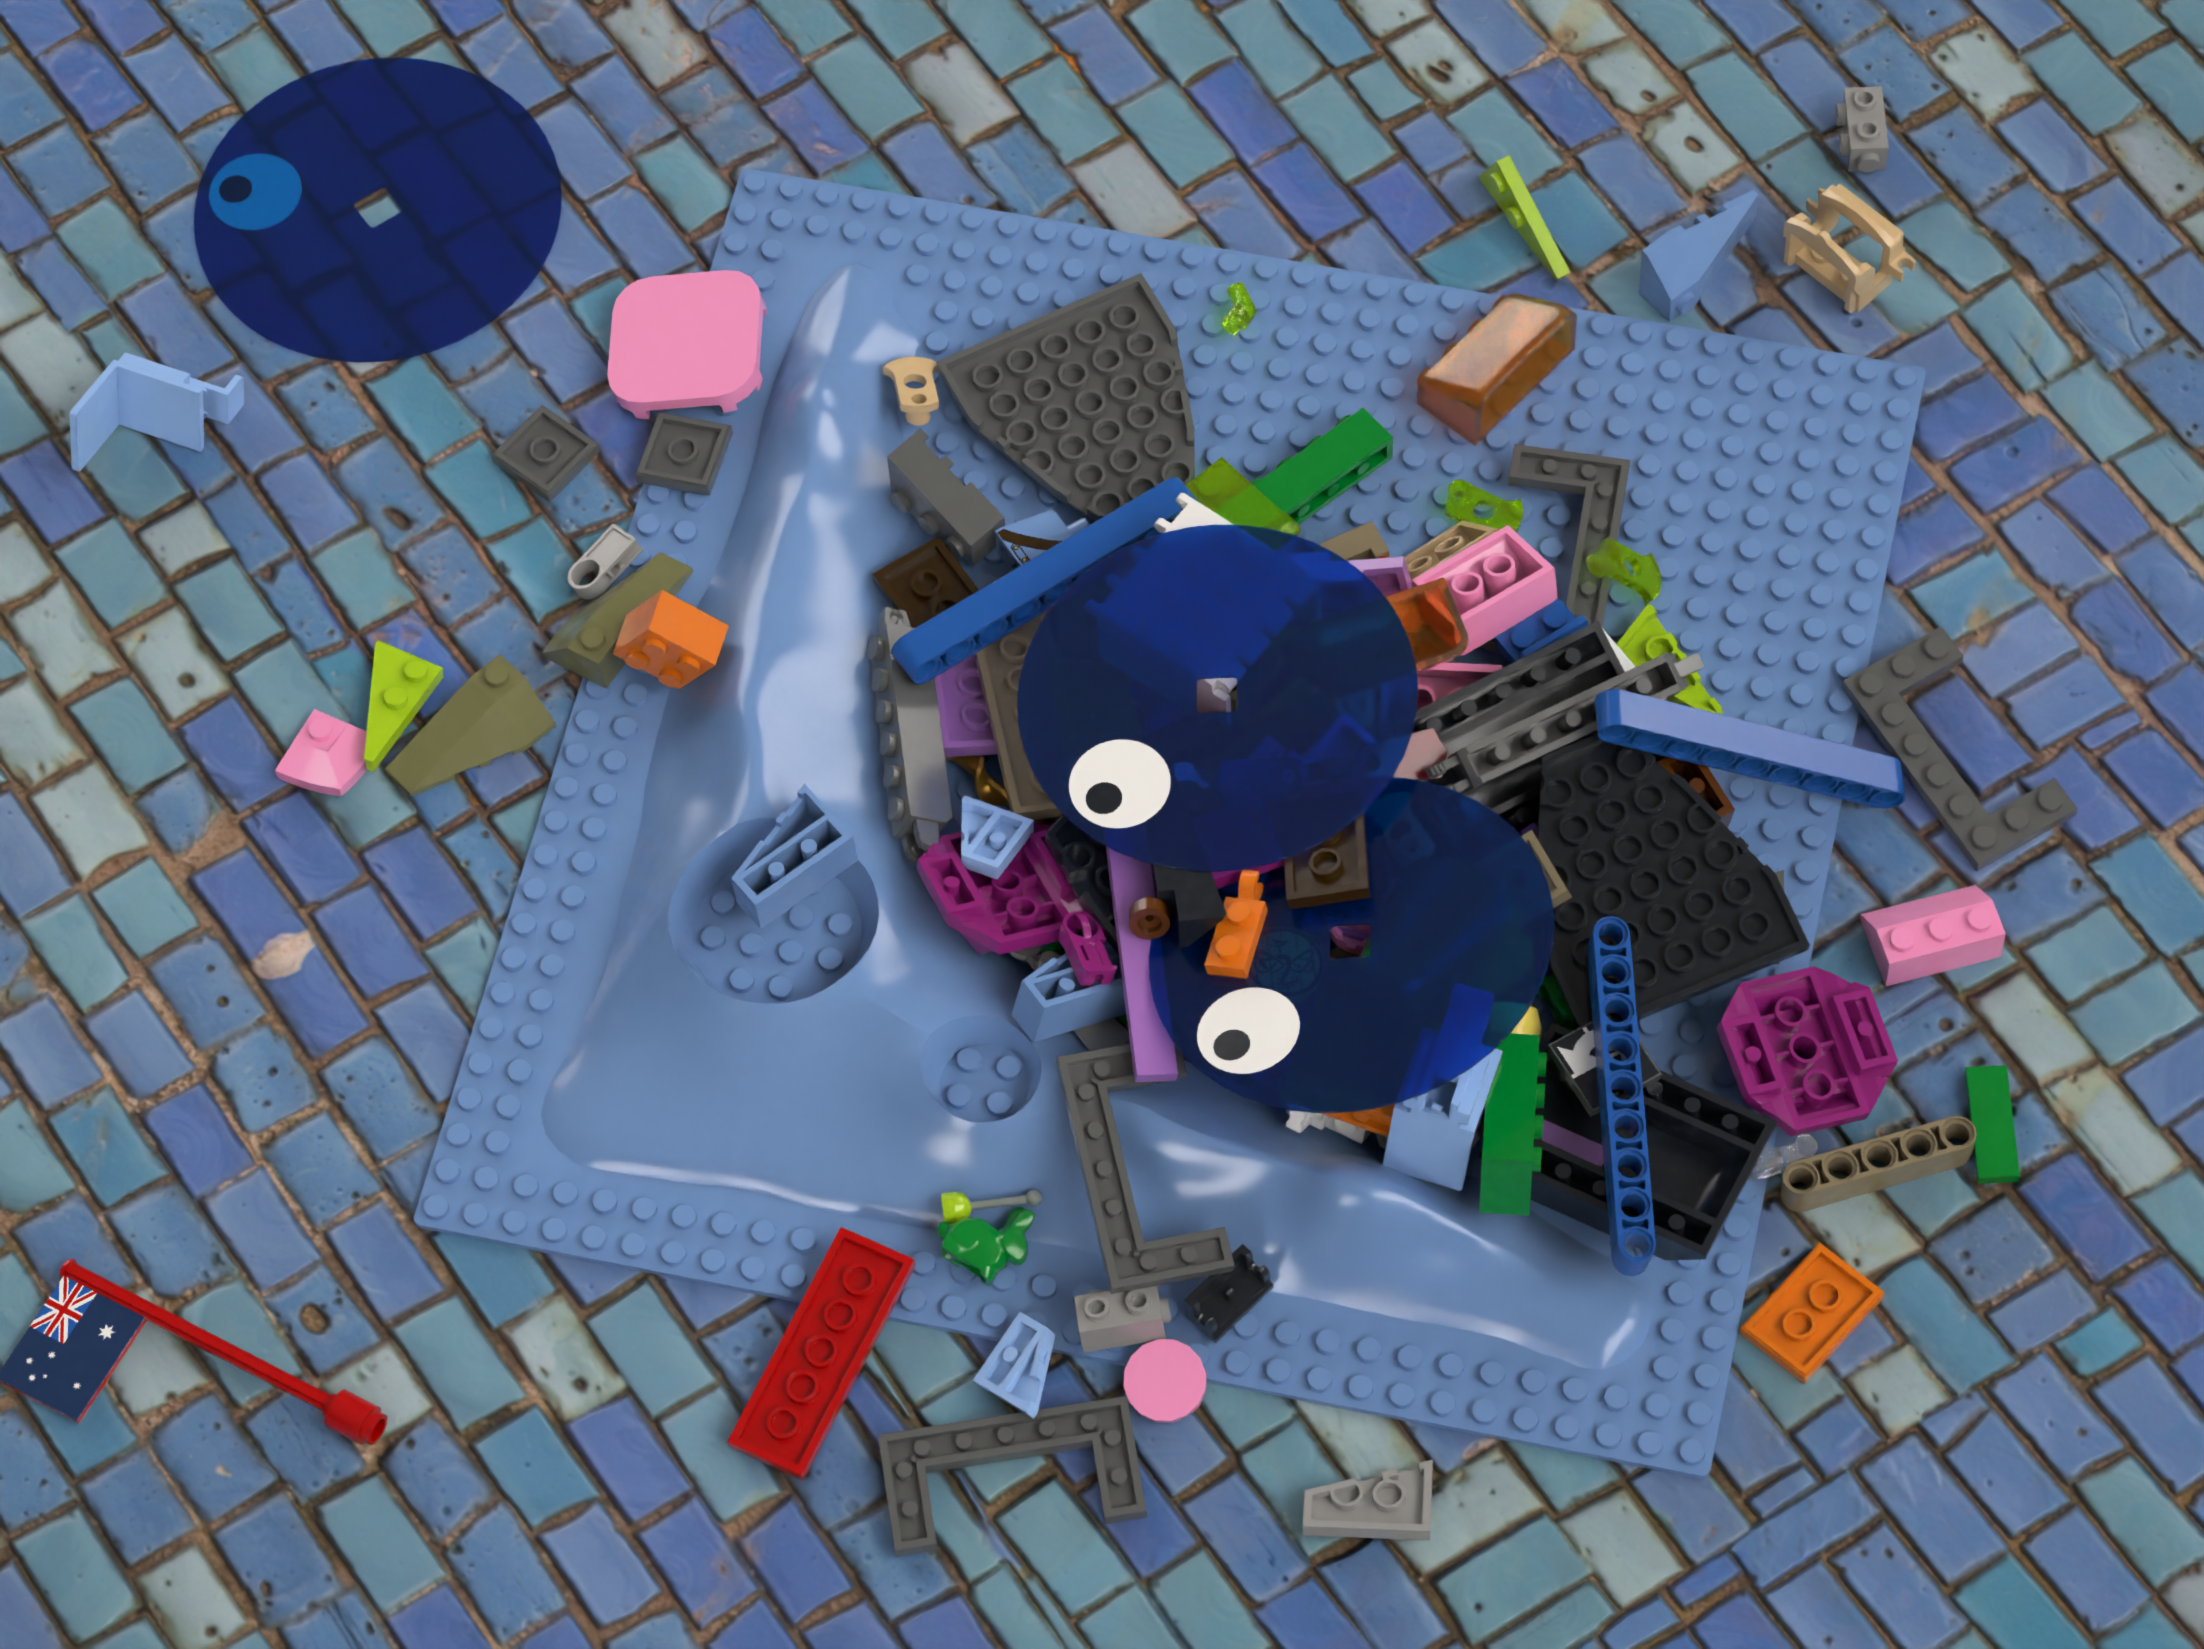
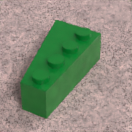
M1490 1032L1489 1047L1502 1050L1503 1052L1485 1102L1479 1213L1530 1216L1532 1172H1541L1542 1147L1534 1146V1140H1542L1544 1115H1535L1536 1108L1544 1109L1545 1084L1537 1083V1077H1546L1547 1052H1539L1540 1035Z

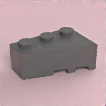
M920 428L887 456L892 494L891 500L901 512H909L914 516L928 535L939 536L954 557L958 559L963 558L974 566L996 547L995 530L1005 526L1004 516L972 482L965 486L949 470L954 463L946 455L939 459L926 445V440L929 436Z

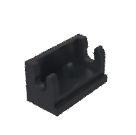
M1244 1244L1232 1253L1235 1265L1233 1271L1208 1276L1184 1300L1186 1317L1215 1344L1274 1288V1284L1270 1281L1268 1268L1265 1265L1257 1266L1252 1259L1251 1251Z

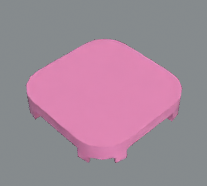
M720 270L652 276L637 280L627 286L616 298L612 311L607 375L609 386L616 402L624 409L632 412L635 418L650 419V411L712 405H720L723 413L738 410L736 404L747 398L754 389L759 391L763 380L760 372L763 316L767 315L759 287L754 280L740 271Z

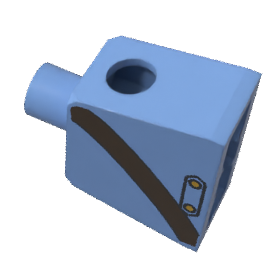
M1049 510L995 530L997 552L1009 569L1013 571L1090 524L1085 518H1081L1065 526L1057 513Z

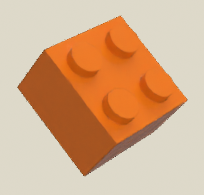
M660 590L626 614L613 655L623 659L631 668L643 670L657 677L663 685L681 689L716 665L729 625L668 592Z

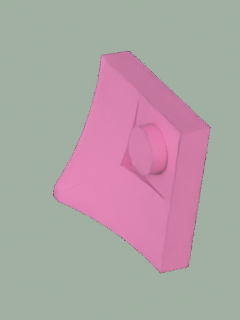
M314 709L275 769L277 778L311 791L335 796L344 795L368 770L364 762L367 731Z

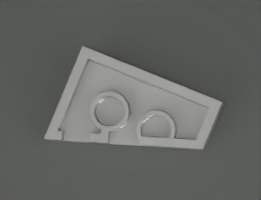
M1433 1460L1418 1463V1468L1397 1472L1396 1468L1381 1472V1477L1360 1482L1353 1478L1304 1490L1303 1535L1430 1540Z

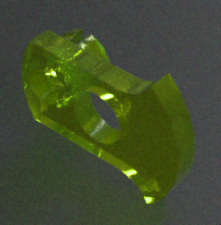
M1463 479L1455 480L1449 485L1446 516L1459 522L1463 520L1494 527L1498 530L1509 525L1516 533L1518 532L1523 520L1521 498L1516 501H1506L1471 485L1469 482H1465ZM1480 505H1487L1494 509L1495 514L1489 519H1480L1475 516L1473 511Z
M1608 537L1600 543L1598 551L1589 555L1586 559L1587 567L1592 575L1595 576L1597 574V578H1602L1606 575L1629 587L1643 598L1645 604L1654 600L1660 593L1661 574L1652 553L1646 556L1640 555ZM1625 561L1632 566L1635 576L1629 573L1625 566Z

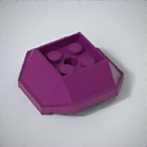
M1034 822L1033 833L1030 834L1028 840L998 879L964 867L961 861V832L939 836L940 843H933L927 853H924L918 859L917 872L946 924L959 931L979 955L989 952L1001 955L1059 941L1058 934L1065 915L1074 911L1085 912L1045 844L1046 833L1053 827V823L1049 827ZM1072 928L1070 931L1076 934L1078 929Z
M1815 966L1740 983L1717 1026L1718 1034L1744 1102L1761 1115L1776 1121V1126L1791 1137L1865 1120L1871 1113L1898 1062L1870 987L1857 982L1850 983L1833 973ZM1794 1050L1804 1053L1807 1059L1799 1057Z

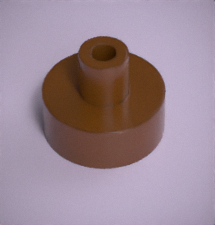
M1146 896L1131 905L1129 909V928L1137 937L1156 939L1166 934L1169 930L1170 910L1162 900Z

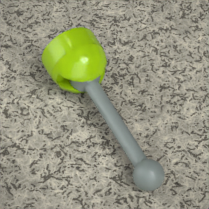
M1031 1190L1026 1195L974 1202H971L961 1192L941 1193L944 1221L951 1224L962 1218H968L972 1210L1028 1203L1030 1206H1037L1042 1201V1195L1037 1190Z

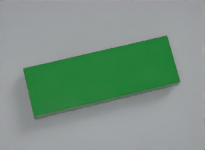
M2007 1065L1966 1067L1964 1074L1969 1117L1977 1133L1973 1150L1977 1184L2019 1182L2020 1172Z

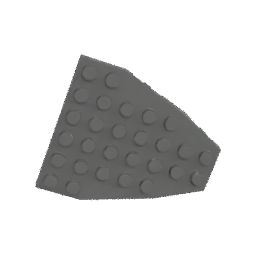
M1142 273L936 362L939 375L970 427L1054 497L1094 522L1170 478H1179L1195 496L1194 425L1184 381L1177 332Z

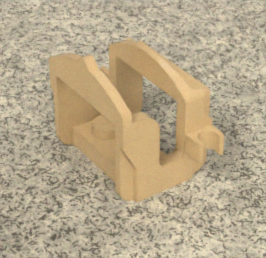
M1830 185L1826 190L1819 188L1818 203L1813 202L1810 198H1807L1806 210L1816 217V221L1811 225V219L1804 213H1799L1784 223L1783 237L1786 238L1784 263L1788 266L1795 263L1842 299L1845 302L1844 308L1847 312L1853 313L1855 310L1860 312L1892 283V277L1900 282L1903 281L1904 271L1900 267H1908L1911 271H1914L1916 260L1905 252V247H1903L1904 233L1843 185ZM1839 214H1842L1883 246L1880 270L1876 274L1874 267L1867 262L1861 263L1831 239L1829 233L1837 225Z

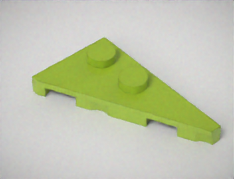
M1510 155L1496 161L1478 176L1482 184L1506 214L1511 226L1518 230L1556 281L1571 273Z
M1647 604L1618 641L1617 646L1635 667L1668 652L1669 655L1674 653L1677 661L1686 658V654L1678 649L1677 641L1672 633H1667L1657 619V611L1650 604ZM1698 672L1685 677L1689 684L1686 689L1666 699L1669 702L1723 715L1722 707L1715 697L1711 698L1701 684V676Z
M379 640L375 643L364 754L366 767L372 772L375 771L444 678L443 667Z

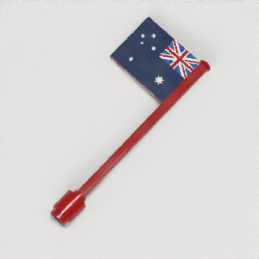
M68 1259L62 1264L59 1271L60 1282L0 1370V1383L79 1424L148 1321L319 1409L325 1417L324 1424L327 1428L358 1444H364L365 1442L369 1445L375 1444L382 1436L388 1420L387 1415L381 1413L379 1406L344 1389L338 1394L330 1395L81 1267L75 1259Z

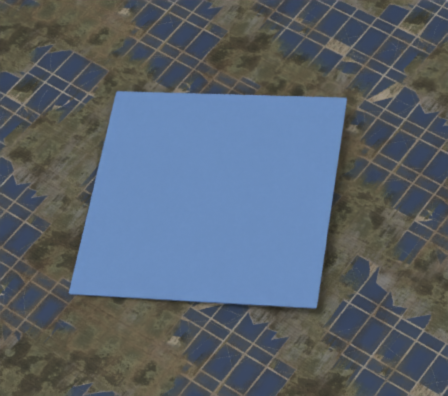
M754 169L742 170L710 271H740L750 276L759 287L767 315L763 316L760 354L762 384L759 391L754 389L747 398L737 403L738 410L723 413L720 405L666 409L665 413L731 425L733 434L710 496L643 483L628 534L636 538V543L644 550L611 585V588L661 552L693 569V573L675 597L729 625L716 665L681 689L665 686L659 682L657 677L643 670L631 668L626 663L607 689L582 677L414 1214V1222L421 1229L801 1303L840 1227H843L915 1259L916 1266L887 1320L999 1342L1018 1313L1021 1312L1044 1325L1055 1334L1052 1352L1126 1366L1131 1355L1142 1345L1146 1344L1139 1343L1083 1352L1074 1296L1084 1295L1096 1289L1105 1291L1110 1289L1056 1060L1059 1056L1086 1052L1088 1049L1074 1030L1037 1042L1031 1041L1011 1014L1021 982L1034 972L1026 960L1016 959L1010 953L999 955L995 952H989L979 955L959 931L948 926L917 872V865L915 866V864L905 858L902 839L893 838L891 821L887 817L888 793L887 788L883 784L884 761L883 755L879 752L880 728L879 723L875 719L876 696L875 691L871 687L873 676L872 663L867 655L870 639L878 634V617L885 607L893 609L873 582L872 574L937 537L936 535H928L914 516L909 512H901L891 500L892 494L887 456L920 428L929 436L926 440V445L939 459L946 455L954 463L949 470L965 486L972 482L1004 516L1005 526L1049 510L1055 511L1065 526L1081 518H1085L1090 525L1094 521L1054 497L973 430L938 372L933 375L939 400L938 409L930 412V421L925 425L915 426L908 423L906 412L900 411L893 380L889 376L883 375V366L887 363L903 357H923L936 362L1142 273L1176 328L1184 381L1194 425L1195 497L1202 505L1216 512L1221 503L1227 499L1233 500L1243 493L1252 481L1257 478H1264L1274 471L1283 459L1293 457L1301 452L1314 437L1323 436L1332 430L1341 418L1346 415H1353L1361 408H1364L1393 436V458L1269 546L1270 548L1282 555L1314 553L1316 547L1321 543L1373 521L1389 549V557H1405L1462 520L1494 527L1498 530L1509 525L1555 568L1557 598H1560L1565 606L1585 495L1508 485L1514 445L1630 460L1603 624L1605 632L1617 644L1647 604H1650L1657 611L1656 617L1666 632H1671L1676 639L1678 649L1685 653L1687 657L1698 652L1705 666L1697 671L1701 676V684L1711 698L1715 697L1722 707L1723 715L1853 747L1859 711L1841 687L1843 680L1869 666L1925 381V369L1915 365ZM911 381L905 384L907 387L913 389H918L925 386L924 384L917 381ZM996 547L974 566L963 558L958 559L955 557L979 590L1011 572L998 554ZM1132 560L1103 578L1107 580L1111 574H1114L1123 579L1127 571L1138 562ZM1351 617L1347 621L1336 620L1334 623L1322 620L1321 628L1343 632L1342 636L1350 637L1349 641L1378 646L1373 644ZM1435 627L1420 630L1411 636L1412 641L1399 649H1394L1470 664L1502 665V668L1510 665L1501 652L1479 649V647L1461 656L1438 634ZM1314 635V636H1316V637H1318V638H1321V639H1323V640L1325 639V637H1323V636ZM1054 641L1057 656L1061 658L1060 646ZM1338 659L1337 663L1327 661V663L1337 668L1341 660ZM1325 672L1310 696L1327 687L1330 689L1332 675ZM1133 699L1134 704L1143 709V714L1146 715L1144 724L1147 727L1159 705L1151 713ZM1381 701L1375 706L1374 712L1379 714L1378 726L1372 736L1375 739L1379 738ZM981 755L985 757L984 766L986 773L1005 789L998 755ZM947 759L945 761L953 818L939 833L940 836L961 832L962 798L964 796L984 802L976 793L975 777L960 765ZM1708 767L1735 808L1728 829L1737 838L1741 837L1749 845L1748 850L1764 866L1767 864L1774 872L1784 870V892L1810 947L1809 950L1780 961L1779 964H1773L1638 1020L1639 1041L1659 1070L1760 1114L1743 1100L1718 1034L1717 1026L1740 983L1810 967L1842 799ZM805 783L852 834L858 861L767 926L760 929L736 902L731 878L759 841L762 840L764 842L776 826V819L782 812H787L797 799V792ZM1007 805L996 806L1007 811H1010V808ZM1545 919L1543 920L1536 978L1551 972ZM1050 943L1041 945L1040 951H1042ZM1534 986L1532 1007L1538 1010L1543 1038L1551 1022H1555L1552 1012L1545 1000L1539 998ZM1302 1036L1297 1038L1291 1052L1296 1053ZM1184 1060L1187 1069L1186 1079L1108 1093L1143 1241H1152L1225 1227L1231 1253L1244 1244L1251 1251L1252 1259L1259 1267L1265 1265L1270 1272V1281L1274 1284V1288L1216 1344L1195 1326L1185 1314L1184 1300L1208 1276L1157 1285L1159 1297H1168L1172 1322L1164 1323L1166 1339H1175L1191 1347L1201 1358L1208 1383L1698 1479H1705L1709 1476L1778 1130L1777 1126L1772 1132L1705 1260H1663L1653 1255L1644 1272L1636 1276H1626L1618 1272L1613 1266L1610 1235L1533 1200H1530V1216L1479 1213L1482 1167L1479 1153L1483 1147L1482 1139H1479L1471 1150L1463 1188L1461 1191H1457L1408 1176L1384 1166L1383 1160L1386 1149L1379 1146L1376 1133L1374 1132L1362 1144L1327 1127L1320 1130L1308 1125L1301 1133H1298L1286 1127V1122L1290 1118V1115L1286 1114L1288 1102L1279 1099L1280 1095L1256 1080L1252 1087L1248 1088ZM1031 1190H1037L1041 1193L1042 1201L1037 1206H1030L1028 1203L977 1209L972 1210L968 1217L982 1218L999 1230L1005 1227L1008 1216L1014 1208L1022 1207L1024 1210H1031L1035 1214L1031 1227L1024 1234L1028 1243L1026 1261L1022 1265L1016 1266L1007 1262L1005 1268L997 1273L990 1286L983 1284L981 1278L969 1272L962 1266H955L942 1257V1240L937 1234V1226L940 1222H944L941 1193L961 1192L971 1202L1026 1195ZM1629 1245L1624 1247L1625 1251L1633 1257L1643 1256L1640 1249L1635 1246Z

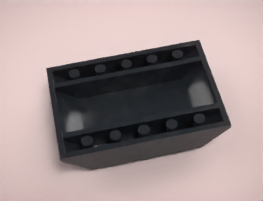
M1596 621L1388 726L1395 738L1434 728L1440 741L1448 751L1445 759L1447 760V757L1454 752L1616 677L1625 671L1599 621ZM1596 732V733H1594V734H1591V735H1589V736H1587V737H1585V738H1583V739H1581V740H1584V739H1586V738H1589V737H1591V736H1594V735L1598 734V732ZM1651 753L1656 757V762L1666 758V756ZM1542 758L1468 793L1462 791L1442 801H1439L1436 793L1449 784L1459 782L1453 768L1447 770L1442 775V778L1417 780L1445 837L1468 864L1472 865L1522 836L1521 830L1535 822L1538 826Z
M1551 1022L1539 1044V1052H1547L1548 1044L1572 1031ZM1547 1052L1546 1077H1537V1083L1545 1084L1544 1109L1536 1108L1535 1115H1544V1120L1602 1145L1600 1112L1592 1117L1589 1116ZM1659 1070L1662 1074L1660 1080L1643 1088L1656 1240L1653 1255L1663 1260H1705L1774 1131L1777 1122ZM1615 1129V1132L1620 1137L1625 1139L1633 1138V1135L1627 1129ZM1534 1140L1535 1147H1542L1541 1172H1532L1531 1200L1610 1235L1604 1163L1600 1167L1542 1140ZM1481 1149V1151H1480V1153H1479V1158H1480L1481 1160H1482V1149ZM1628 1167L1618 1168L1623 1176L1627 1178L1636 1177L1632 1169ZM1621 1207L1624 1214L1629 1217L1640 1216L1633 1207Z

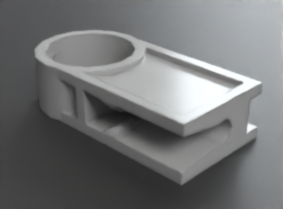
M612 524L584 555L572 565L567 576L568 583L580 598H597L607 590L644 549L636 543V538L615 524ZM592 571H599L595 580L587 585L579 586L580 581L586 574Z

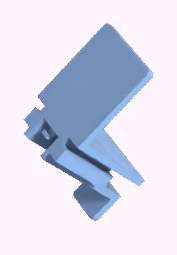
M125 352L118 361L113 360L70 411L72 470L80 472L118 425L201 452L204 448V419L208 417L229 424L243 407L244 377L235 375L229 384L222 388L191 378L189 373Z
M1456 983L1441 1031L1422 1028L1393 1109L1383 1160L1384 1166L1414 1178L1457 1191L1462 1190L1475 1131L1503 1052L1502 1050L1482 1045V1040L1491 1017L1495 998L1494 994Z

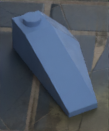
M1754 190L1723 204L1715 216L1711 218L1705 213L1696 217L1694 220L1695 225L1686 230L1680 225L1670 229L1642 250L1639 294L1669 322L1680 314L1685 315L1696 306L1700 297L1756 218L1759 194Z

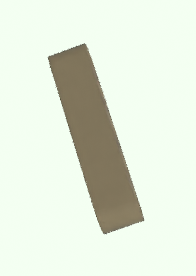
M1952 1116L1795 1161L1784 1169L1780 1191L1781 1201L1785 1207L1792 1211L1804 1212L1961 1167L1972 1158L1977 1135L1976 1128L1967 1118ZM1957 1138L1965 1144L1953 1145L1948 1142V1139ZM1918 1149L1926 1155L1917 1157L1910 1154L1909 1151ZM1879 1160L1884 1162L1887 1166L1883 1168H1877L1872 1166L1869 1162ZM1839 1171L1845 1173L1848 1177L1837 1179L1830 1173ZM1800 1182L1807 1185L1809 1188L1806 1190H1797L1793 1188L1791 1185Z

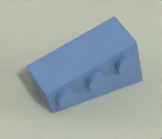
M805 783L797 792L798 797L787 812H782L776 819V826L764 842L762 840L759 841L731 878L736 902L760 929L767 926L858 861L852 834Z
M1107 940L1104 943L1105 949L1112 965H1117V970L1111 984L1102 985L1099 980L1094 981L1093 985L1090 986L1079 984L1066 953L1058 959L1053 957L1022 980L1011 1015L1032 1042L1126 1014L1120 958Z

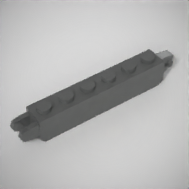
M885 607L878 617V634L870 639L867 655L871 659L873 671L871 687L875 691L877 704L875 719L879 723L881 736L879 752L883 755L885 769L883 784L887 788L889 801L887 817L891 821L893 838L902 839L905 858L916 866L918 865V859L924 853H927L933 843H940L939 833L953 818L935 678L924 684H916L893 658L891 650L895 642L915 628L910 626L906 611Z
M1669 652L1478 740L1447 757V760L1426 769L1425 772L1428 778H1436L1453 768L1459 780L1455 784H1449L1441 788L1436 793L1439 801L1462 791L1468 793L1530 764L1544 755L1562 749L1598 732L1595 697L1597 694L1606 690L1619 689L1666 700L1689 686L1685 678L1686 676L1701 670L1705 666L1698 652L1680 661H1677L1674 653L1670 655Z

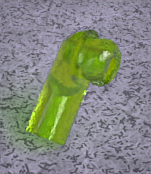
M1242 282L1231 285L1227 290L1233 306L1229 310V314L1222 318V326L1229 334H1236L1240 329L1245 330L1256 316L1255 305Z

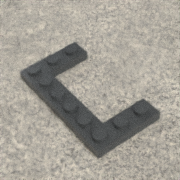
M1515 444L1508 485L1585 495L1566 607L1576 618L1584 615L1588 620V625L1599 621L1603 628L1630 460ZM1495 638L1479 647V649L1500 652L1495 646Z
M1942 626L1843 680L1841 688L1891 756L1901 761L1904 774L1974 869L1978 871L2074 817L2078 808L2057 780L2053 778L1990 815L1986 812L1902 698V696L1962 663L1963 654Z
M1174 1035L1178 1070L1176 1080L1186 1079L1187 1069L1179 1037ZM1130 1044L1057 1057L1056 1065L1110 1293L1115 1294L1233 1271L1235 1265L1225 1227L1152 1241H1143L1108 1093L1171 1081L1135 1082Z
M1127 1396L1039 1409L1034 1419L1020 1412L878 1435L896 1557L938 1550L926 1473L1090 1447L1093 1448L1105 1524L1147 1518Z

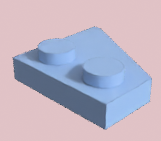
M964 796L962 798L961 861L966 869L998 879L1028 840L1030 834L1033 833L1034 820Z
M1019 1312L973 1381L984 1390L1034 1419L1039 1409L1055 1334L1044 1325Z

